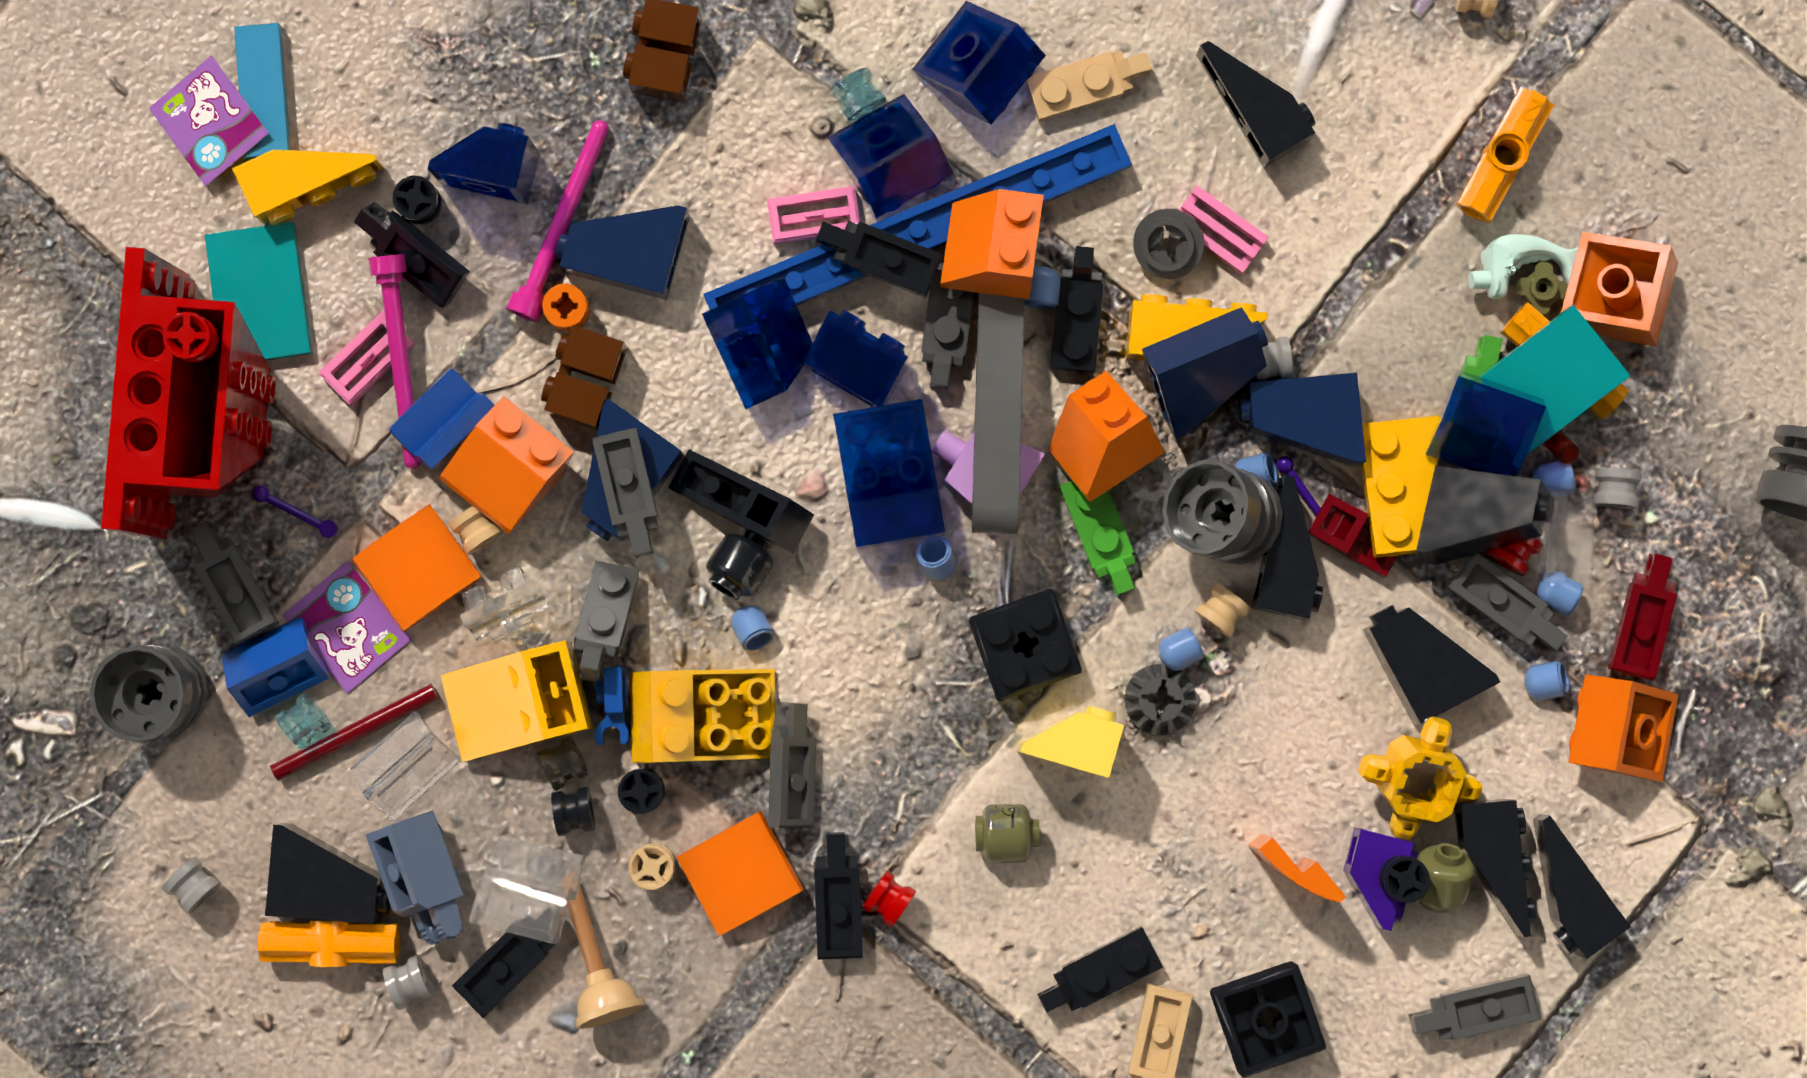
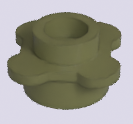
M1540 262L1535 266L1534 272L1530 276L1520 278L1516 282L1515 290L1518 295L1523 297L1526 303L1528 302L1542 315H1545L1550 311V305L1556 300L1565 299L1568 284L1565 281H1560L1555 276L1553 266L1550 263ZM1539 285H1545L1546 291L1544 293L1538 290Z

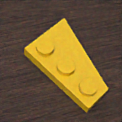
M1446 415L1362 424L1366 462L1361 464L1367 514H1369L1368 521L1374 558L1417 554L1416 548L1434 469L1438 463Z

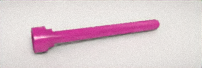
M598 120L592 124L525 286L519 287L518 292H512L506 310L521 318L536 323L540 321L543 314L542 302L544 299V295L541 293L556 259L557 244L561 234L567 233L607 137L609 127L606 122Z
M405 254L368 258L370 275L375 276L376 284H381L398 418L414 403L399 282L403 281L402 272H407ZM402 446L405 466L409 469L419 468L421 464Z

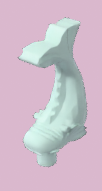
M1510 234L1498 237L1481 252V262L1484 271H1470L1468 276L1470 289L1486 288L1488 298L1500 300L1506 296L1509 277L1515 274L1516 269H1519L1522 264L1527 265L1538 260L1541 262L1546 260L1555 261L1561 269L1563 281L1569 284L1578 245L1573 249H1565L1546 239L1523 234Z

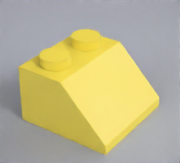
M1087 706L1085 713L1074 712L1019 743L1017 751L1109 778L1124 725L1114 722L1116 713Z

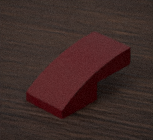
M1329 493L1308 531L1309 535L1357 564L1386 578L1398 556L1374 558L1368 521L1369 514Z

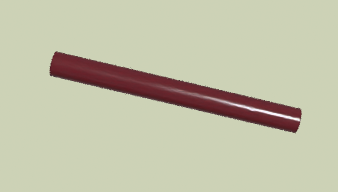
M432 683L270 765L271 771L277 781H280L439 699L438 693Z

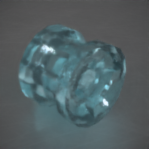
M868 67L850 73L835 83L830 89L836 99H840L844 104V115L848 121H854L869 114L886 100L882 90L875 89L872 84L873 75Z
M305 693L296 698L295 706L290 710H281L275 715L276 722L301 750L306 749L311 744L312 737L317 733H326L332 728L331 722L325 713Z

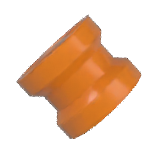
M567 283L557 284L550 288L545 294L542 303L543 313L551 325L559 331L567 333L571 331L572 325L584 327L591 313L590 303L583 292L576 286ZM565 297V302H563L560 306H556L559 305L562 301H564Z

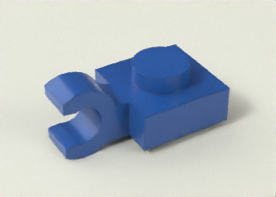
M603 668L604 677H599L598 682H596L597 704L605 705L606 717L595 729V741L597 745H605V731L609 727H616L620 731L621 744H628L630 730L626 721V668Z

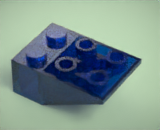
M917 399L833 414L856 549L863 550L926 539L931 536H944L945 527L923 400Z

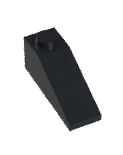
M1210 41L1200 45L1196 54L1197 58L1263 168L1311 140L1315 134L1312 127L1316 125L1310 109L1304 102L1298 104L1293 94Z
M690 449L687 451L668 489L745 530L757 534L794 554L814 516L812 512L792 499Z
M1284 475L1279 479L1277 488L1283 512L1281 529L1272 547L1262 556L1251 609L1306 620L1310 619L1311 611L1318 612L1323 596V586L1317 585L1319 572L1295 478Z
M1539 814L1533 819L1549 916L1557 928L1553 932V936L1568 955L1575 952L1577 956L1588 959L1631 926L1552 817Z

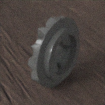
M1178 208L1157 209L1148 214L1136 228L1133 239L1136 259L1144 270L1161 279L1183 277L1190 273L1202 258L1205 251L1204 231L1200 229L1194 216L1188 215ZM1164 225L1171 237H1186L1175 248L1176 261L1173 254L1170 255L1167 248L1152 249L1153 246H1156L1164 238Z
M1164 664L1149 665L1135 673L1126 687L1124 696L1125 709L1130 720L1139 729L1152 735H1169L1182 729L1190 722L1197 705L1195 687L1182 670H1170ZM1162 680H1165L1166 695L1180 701L1179 704L1165 706L1158 720L1156 719L1155 704L1148 702L1146 699H1141V696L1157 693Z

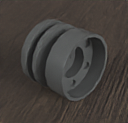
M1780 425L1776 427L1773 438L1784 447H1772L1768 455L1772 460L1786 467V469L1763 471L1755 501L1759 505L1777 513L1807 521V426Z
M1201 460L1187 465L1173 478L1165 493L1162 511L1166 530L1175 544L1193 554L1209 557L1224 563L1240 565L1257 560L1272 547L1280 533L1283 515L1279 495L1269 481L1253 472L1213 460Z
M164 644L140 645L119 649L102 661L92 678L90 700L93 713L105 730L122 740L142 742L179 735L193 726L205 709L208 687L205 673L196 659L181 648ZM152 684H157V690L163 693L161 699H156L157 694L151 691Z

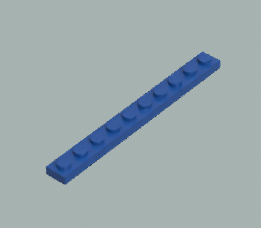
M1113 124L873 223L870 226L933 250L947 243L953 202L997 189L1044 195V204L1129 169L1132 163L1117 128ZM820 245L706 292L703 295L719 334L723 337L866 278L868 275L843 266V263L833 259L836 250Z

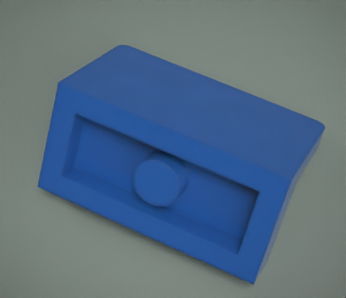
M448 369L388 430L424 468L433 469L473 430L475 425L495 405L484 393H476L454 369Z
M301 617L289 621L222 655L227 690L248 717L329 679L327 666L311 646L306 623Z

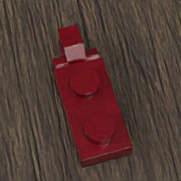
M1657 553L1649 554L1643 574L1634 573L1632 583H1629L1607 669L1650 681L1656 679L1678 595L1674 593L1676 583L1667 581L1673 558Z

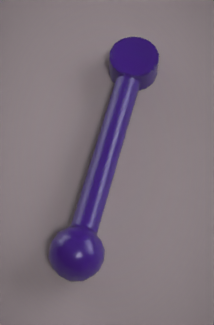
M1287 456L1280 457L1276 463L1278 471L1295 478L1298 492L1315 516H1317L1321 507L1294 471L1293 460Z
M258 485L252 491V497L256 502L263 503L266 501L316 527L323 537L332 538L338 532V526L335 522L330 520L321 521L270 494L266 486Z

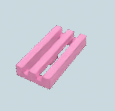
M1198 185L1179 209L1186 214L1194 216L1199 222L1245 254L1242 260H1240L1204 234V249L1240 275H1242L1269 238ZM1196 201H1199L1253 240V245L1251 246L1195 206Z
M855 186L767 199L774 245L816 239L821 227L781 232L780 226L850 216L851 222L859 224L860 221ZM848 199V206L778 216L777 209ZM848 222L832 225L845 230Z
M383 311L318 372L350 406H353L392 368L389 352L350 391L346 389L389 346L386 333L339 380L333 376L384 326L386 327L385 313ZM406 335L407 349L409 351L416 344Z

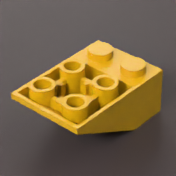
M559 641L440 675L462 762L593 728L572 641Z
M775 669L630 672L632 763L770 759L771 737H773L771 733L774 726L776 709Z

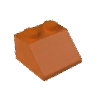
M997 189L953 202L940 288L1030 300L1044 195Z
M1582 232L1561 313L1573 304L1596 333L1615 340L1657 347L1678 265L1672 246Z
M1107 371L1088 381L1068 396L1048 447L1051 456L1089 502L1165 453L1148 417Z
M503 396L475 425L440 474L439 479L510 534L564 476L574 451Z
M1585 674L1583 687L1578 694L1579 709L1575 730L1569 741L1570 757L1568 763L1663 782L1679 694L1634 681Z

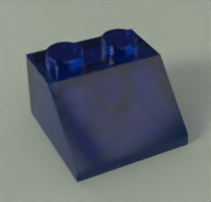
M965 1L912 70L966 113L992 125L997 117L1004 112L1008 103L1026 80L1033 75L1035 69L1046 55L1018 23Z
M905 94L898 96L827 137L857 191L876 219L887 212L895 211L903 203L924 191L937 187L942 181L954 175L936 134Z
M498 123L497 129L483 126L429 160L427 169L442 186L528 205L540 153L529 136L524 135L525 130L523 128L507 123Z
M1457 369L1425 454L1472 471L1516 476L1531 448L1546 409L1544 399Z

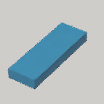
M279 23L235 26L239 93L269 133L244 154V158L248 161L271 150H291L282 26Z

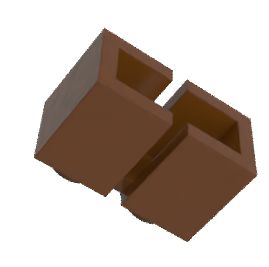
M645 0L644 10H636L632 35L639 37L638 45H636L635 53H627L623 70V78L629 79L628 84L632 93L674 102H685L692 63H689V56H694L702 20L699 7L664 0Z
M572 325L570 334L563 333L557 346L555 359L560 360L559 371L555 377L548 376L542 391L541 401L546 403L544 410L549 415L598 430L602 407L607 399L611 400L613 393L609 392L608 388L572 377L571 373L574 371L616 385L628 349L625 342Z

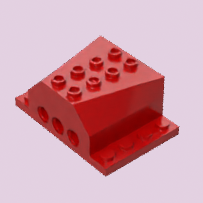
M126 247L101 529L146 538L167 539V532L173 529L176 517L175 504L170 503L171 495L216 498L263 458L264 447L269 448L272 440L271 421H266L268 403H273L275 399L276 379L274 376H270L271 369L235 302L195 299V285L193 281H189L190 274L145 248ZM186 311L206 318L213 323L217 331L222 335L221 356L218 343L217 350L213 356L204 362L191 363L177 358L164 345L162 334L165 324L175 314ZM196 340V342L191 345V348L193 349V346L201 340Z

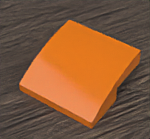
M430 504L388 531L351 560L403 633L438 611L444 603L478 582L482 577Z
M762 811L751 815L676 857L718 936L725 934L804 890L772 829L768 827V822Z
M1261 834L1248 845L1271 869L1298 887L1338 903L1346 898L1345 894L1317 861L1303 857L1295 864L1273 837Z

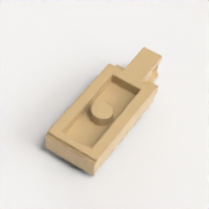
M1122 50L1113 53L1110 51L1028 76L1025 81L1038 122H1042L1121 98L1125 92L1133 90L1131 80L1150 75L1152 67L1147 52L1124 59Z
M1147 983L1127 1071L1129 1073L1128 1078H1175L1193 994Z

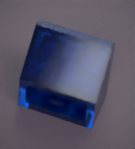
M784 277L702 314L745 409L787 391L815 351L813 342Z
M830 310L803 362L804 366L809 371L881 413L908 369V356L903 351L905 346L885 333H882L879 339L868 333L865 328L866 323L846 310H843L840 316Z

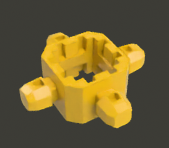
M1430 717L1425 722L1420 733L1422 739L1402 735L1389 743L1385 756L1369 754L1361 759L1358 773L1367 782L1376 784L1381 796L1394 810L1389 824L1390 832L1399 839L1411 840L1422 822L1420 819L1440 822L1452 815L1456 802H1475L1479 800L1482 784L1474 776L1466 774L1460 760L1447 747L1450 743L1452 727L1443 718ZM1423 759L1431 764L1443 766V769L1437 768L1433 782L1437 785L1436 789L1428 788L1427 793H1419L1418 798L1414 797L1411 793L1398 791V788L1404 789L1408 775L1404 772L1405 768L1413 769L1415 762L1422 764Z

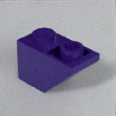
M1354 827L1343 871L1375 926L1392 931L1394 922H1401L1406 903L1387 896L1379 885L1378 875L1384 862L1393 856L1404 855L1417 859V853L1412 852L1414 843Z

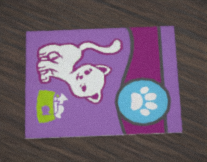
M212 55L149 107L152 114L205 186L269 134Z
M348 561L282 615L287 622L298 617L304 620L311 646L327 666V670L347 694L413 639L407 631L403 633L376 594Z

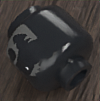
M746 531L743 536L735 533L725 535L706 563L707 571L711 576L708 580L709 583L722 594L738 600L740 596H753L773 567L772 558L766 551L768 543L750 531Z

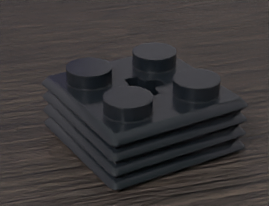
M1046 589L971 616L969 619L970 628L997 701H1005L1082 672L1081 664L1053 589ZM1025 632L1027 638L1035 637L1038 645L1032 648L1033 656L1030 658H1026L1023 652L1015 653L1012 645L1019 641L1017 635L1019 633Z
M1293 961L1211 988L1210 995L1236 1070L1241 1077L1245 1078L1326 1049V1043L1300 968ZM1264 1008H1268L1272 1013L1278 1012L1279 1017L1273 1020L1274 1028L1271 1030H1267L1262 1024L1257 1025L1256 1019L1262 1016L1261 1010Z

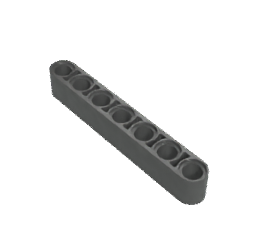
M978 293L972 533L1018 534L1024 299Z

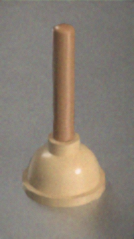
M577 878L565 880L562 883V889L588 971V975L585 976L588 988L581 992L577 1002L578 1017L574 1020L576 1029L597 1027L639 1012L646 1007L644 998H638L636 991L626 981L614 979L611 969H606L579 880Z

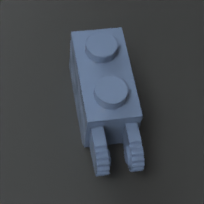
M433 810L367 834L366 837L393 912L403 918L413 915L417 929L421 932L420 936L426 941V944H438L445 940L444 938L447 940L460 935L463 925L461 923L462 920L459 918L461 915L455 898L463 896V892L459 884L458 872L452 865L444 842L443 830L437 823Z

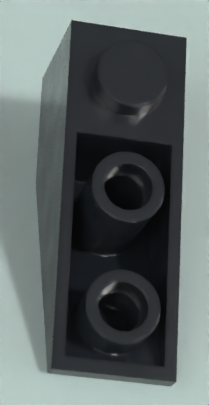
M1514 799L1456 803L1454 813L1458 847L1472 860L1476 876L1513 932L1523 937H1530V925H1535L1536 911L1533 899L1527 898L1525 880H1530L1531 864L1527 852L1522 853L1520 835L1526 833V818L1523 808H1517V801Z

